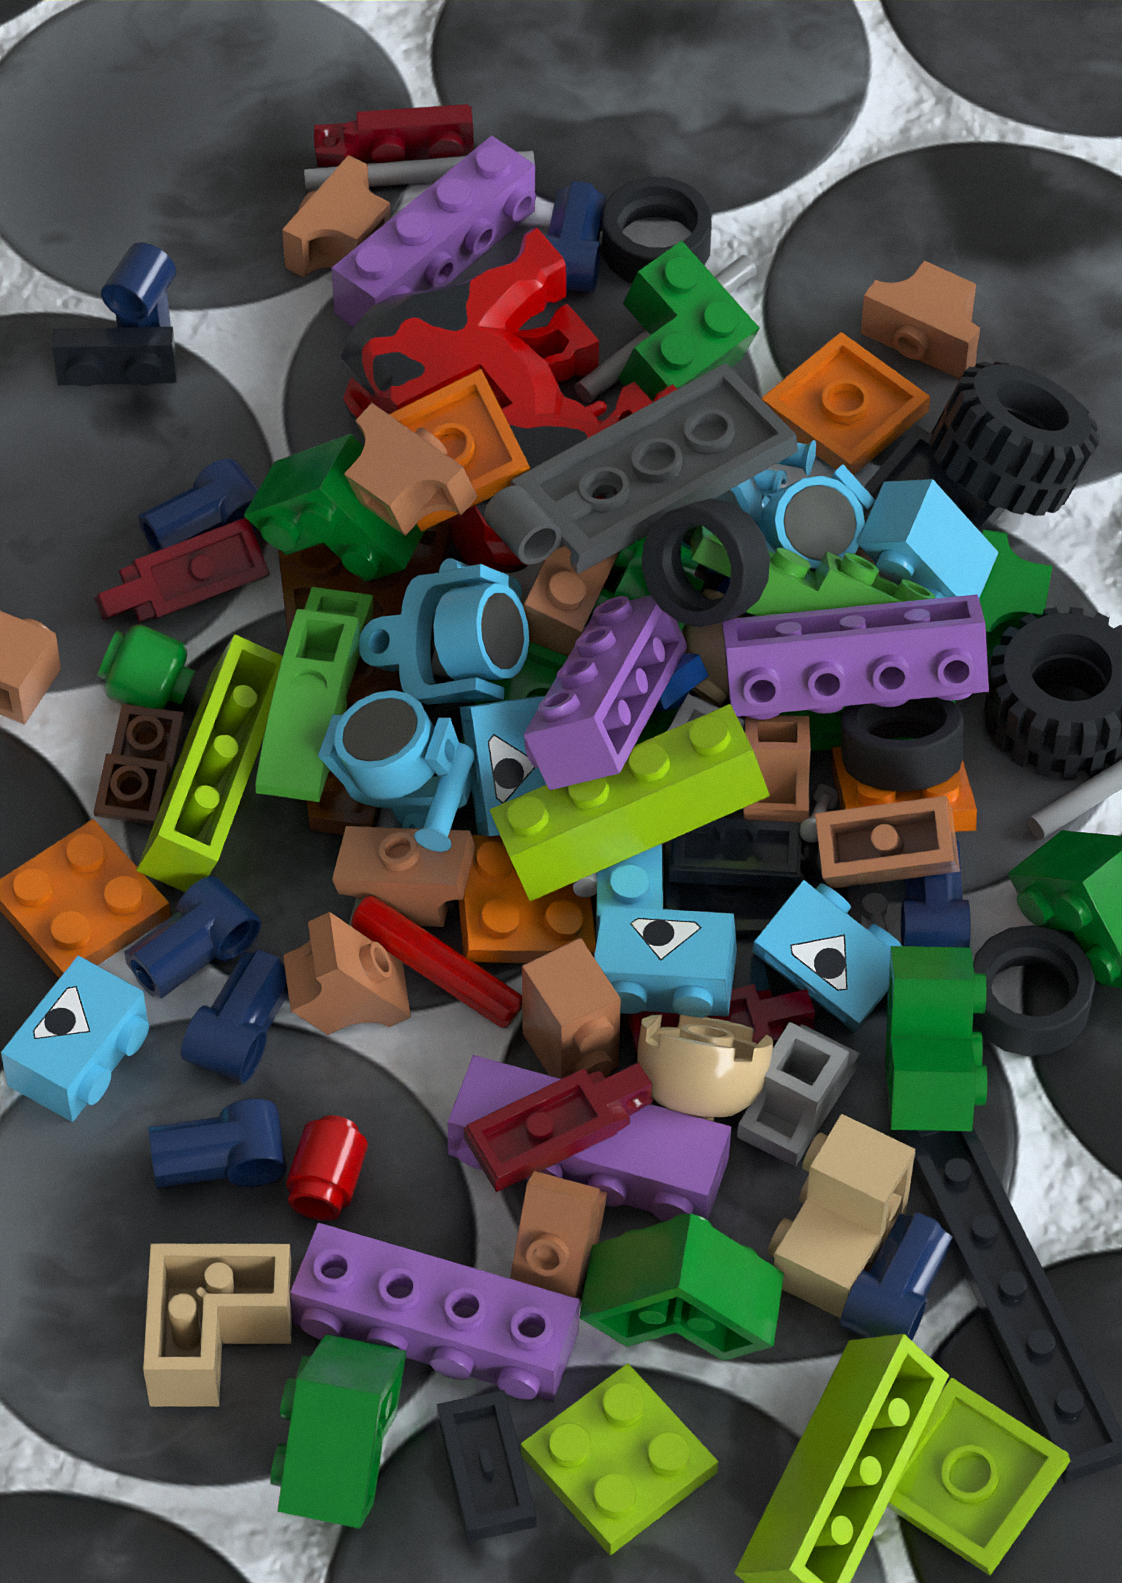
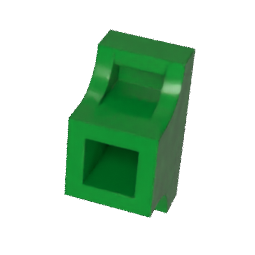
M983 530L982 535L999 552L979 598L985 620L988 661L993 654L995 645H1000L1001 636L1009 626L1018 629L1019 619L1030 613L1037 619L1042 617L1043 609L1046 608L1052 566L1029 562L1017 556L1009 546L1008 533Z

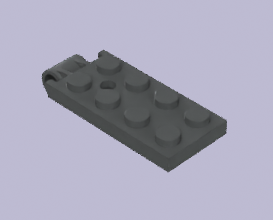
M724 363L511 480L509 487L500 490L492 497L486 506L484 518L486 523L521 562L529 565L539 563L548 558L556 549L566 546L572 552L570 555L571 567L577 574H580L646 537L651 526L668 511L698 501L714 499L797 453V435ZM602 493H612L615 495L608 499H596Z

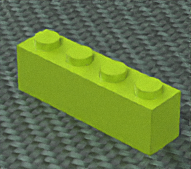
M234 634L210 675L136 869L137 872L183 892H186L199 880L209 876L219 860L265 735L272 697L283 658L282 655Z
M728 704L635 745L619 774L549 790L546 784L491 808L489 811L529 901H533L765 799L770 795L753 748L731 704Z
M905 1334L849 1340L734 1572L745 1583L851 1582L949 1377L939 1365Z

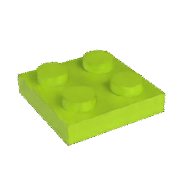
M628 1363L520 1444L522 1458L610 1556L718 1472V1460Z
M951 1378L942 1390L887 1507L990 1576L1070 1463L1069 1454L960 1382Z

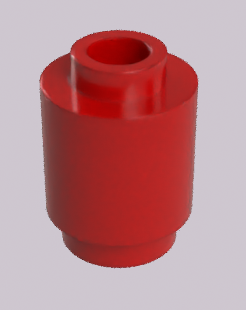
M326 1115L320 1120H313L305 1124L286 1181V1187L290 1192L288 1204L299 1214L315 1220L331 1221L340 1216L341 1209L350 1205L368 1149V1141L359 1132V1128L355 1123L341 1116Z

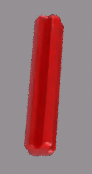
M367 896L357 906L352 915V928L371 941L381 944L386 951L500 1028H507L519 1015L522 1009V995L375 896Z

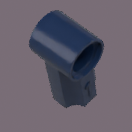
M572 181L569 186L557 189L548 234H543L565 260L566 291L594 294L597 285L601 254L599 239L602 231L603 208L606 204V195L598 192L592 183Z
M144 242L134 243L101 289L103 302L116 315L117 328L171 327L167 289L176 277L177 270L171 258L160 248Z
M232 458L221 459L207 466L197 476L193 488L139 514L140 528L145 535L149 548L154 553L246 518L244 514L259 489L238 461ZM250 522L253 532H256L258 529Z
M956 840L960 872L903 879L905 899H902L900 922L902 946L970 948L969 900H963L959 841Z
M204 877L184 893L172 917L124 952L126 964L135 975L137 982L152 997L156 995L162 999L215 958L226 962L241 955L257 938L262 922L218 877Z
M259 949L253 953L244 952L213 1005L211 1007L203 1005L191 1019L181 1046L182 1060L240 1084H246L251 1079L265 1050L267 1030L288 996L285 966L278 957Z
M245 1099L226 1106L220 1112L219 1117L148 1127L156 1188L228 1178L229 1182L237 1186L259 1187L279 1180L286 1173L287 1165L279 1109L276 1104L269 1100Z
M918 1212L913 1215L899 1214L870 1272L864 1270L858 1276L844 1306L839 1323L840 1327L863 1338L905 1334L913 1341L927 1306L928 1298L926 1296L951 1248L953 1236L945 1232L940 1227L938 1221Z

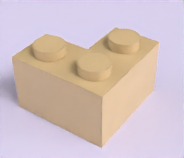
M843 1114L839 1117L829 1136L821 1132L816 1135L802 1165V1169L809 1172L799 1196V1202L804 1205L794 1221L787 1218L781 1221L768 1247L767 1254L774 1257V1267L784 1272L782 1290L841 1318L848 1296L858 1276L864 1270L870 1272L898 1215H906L915 1156L914 1148Z
M151 1244L143 1367L150 1407H219L222 1344H291L292 1308L290 1291L294 1282L290 1244Z

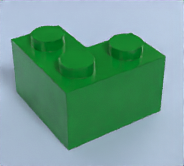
M682 240L638 271L622 303L650 336L633 348L618 379L624 386L635 382L653 401L657 393L672 384L679 389L724 363L730 368L743 359L760 329Z
M351 433L275 461L244 514L261 532L265 541L281 550L285 555L324 543L342 560L343 565L348 571L359 576L364 582L404 570L426 531L421 532L416 524L405 536L360 504L344 474L359 458L364 448Z
M1061 830L1007 873L1018 893V907L1023 915L1036 926L1073 932L1083 952L1091 961L1094 978L1101 985L1122 988V836Z
M891 946L884 1064L891 1130L972 1131L974 1105H986L987 1067L982 1065V1032L972 1031L973 1013L984 1014L986 1009V974L974 973L971 948Z
M691 1213L679 1214L671 1220L640 1230H630L623 1233L622 1236L592 1245L579 1318L626 1347L672 1333H678L718 1359L726 1361L774 1346L784 1272L760 1258L754 1249L738 1244L713 1228L707 1219Z
M325 1334L312 1356L305 1354L302 1356L297 1377H288L281 1401L280 1418L291 1421L287 1444H278L271 1469V1485L281 1487L277 1512L361 1528L374 1504L383 1440L397 1416L407 1350Z

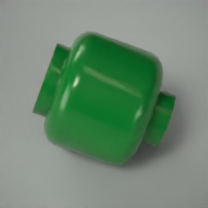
M138 624L128 629L126 634L119 631L115 632L97 676L105 679L104 691L107 697L116 702L150 709H165L169 701L181 706L195 671L184 666L188 656L184 643Z

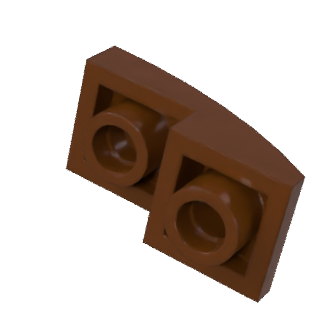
M122 704L112 753H106L93 812L95 817L154 825L178 761L186 726L184 712Z

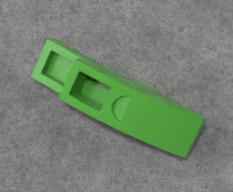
M699 525L690 540L692 560L730 577L731 565L725 547L715 534ZM777 548L775 553L768 551L770 555L769 581L759 601L746 612L755 616L935 599L936 597L928 589L915 582L902 580L900 585H897L878 576L879 569L874 564L852 553H845L844 557L840 558L826 551L816 571L812 572L809 570L811 567L810 563L803 557L787 549Z
M312 587L304 610L297 609L272 697L255 783L256 793L315 802L320 801L330 769L318 757L332 715H343L347 711V694L360 657L358 645L360 634L373 617V595Z

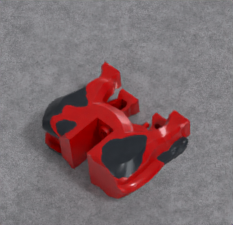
M534 228L523 235L520 253L510 264L486 270L462 284L392 295L373 305L357 322L346 339L341 356L342 364L352 376L348 382L343 402L355 421L371 403L387 414H391L482 369L531 469L677 390V388L672 384L657 393L654 400L651 401L643 390L633 382L622 388L615 410L602 422L597 417L606 412L607 405L605 402L596 401L584 407L579 402L563 396L558 383L566 381L572 376L585 377L599 366V340L568 304L557 309L547 326L519 330L530 318L543 312L547 302L555 303L566 297L565 260L538 228ZM602 493L596 499H608L615 495L612 493ZM492 497L467 509L462 515L457 514L441 522L451 524V540L467 565L482 564L499 572L512 571L529 565L521 562L486 523L484 513Z

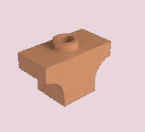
M348 155L317 191H311L305 196L296 215L282 229L286 269L305 278L309 273L317 269L332 268L391 219L390 202L369 191L367 164Z
M923 261L914 275L904 281L886 283L875 280L864 294L860 333L898 350L907 358L919 360L960 379L964 371L968 367H974L976 363L980 327L972 322L976 284L927 261Z
M373 403L355 421L365 439V445L359 458L344 474L360 504L406 536L420 519L432 512L448 510L462 515L478 497L463 466L447 456V450L444 445L426 429L420 427L414 433Z
M777 715L764 720L751 719L745 716L744 732L753 748L770 796L744 807L743 819L802 823L805 819L809 818L811 751L809 716Z
M346 826L332 881L340 895H348L360 900H364L367 896H375L418 926L444 927L448 911L445 902L463 900L476 845L470 831L450 830L448 838L452 844L451 848L445 852L428 850L416 842L414 834L420 829Z
M331 912L309 921L310 940L303 946L283 955L291 1012L327 1035L358 1023H379L391 1027L411 1018L403 962L386 951L381 944L371 941Z
M534 1171L526 1187L510 1279L579 1299L588 1271L592 1245L597 1244L599 1241L608 1193L600 1191L599 1188Z

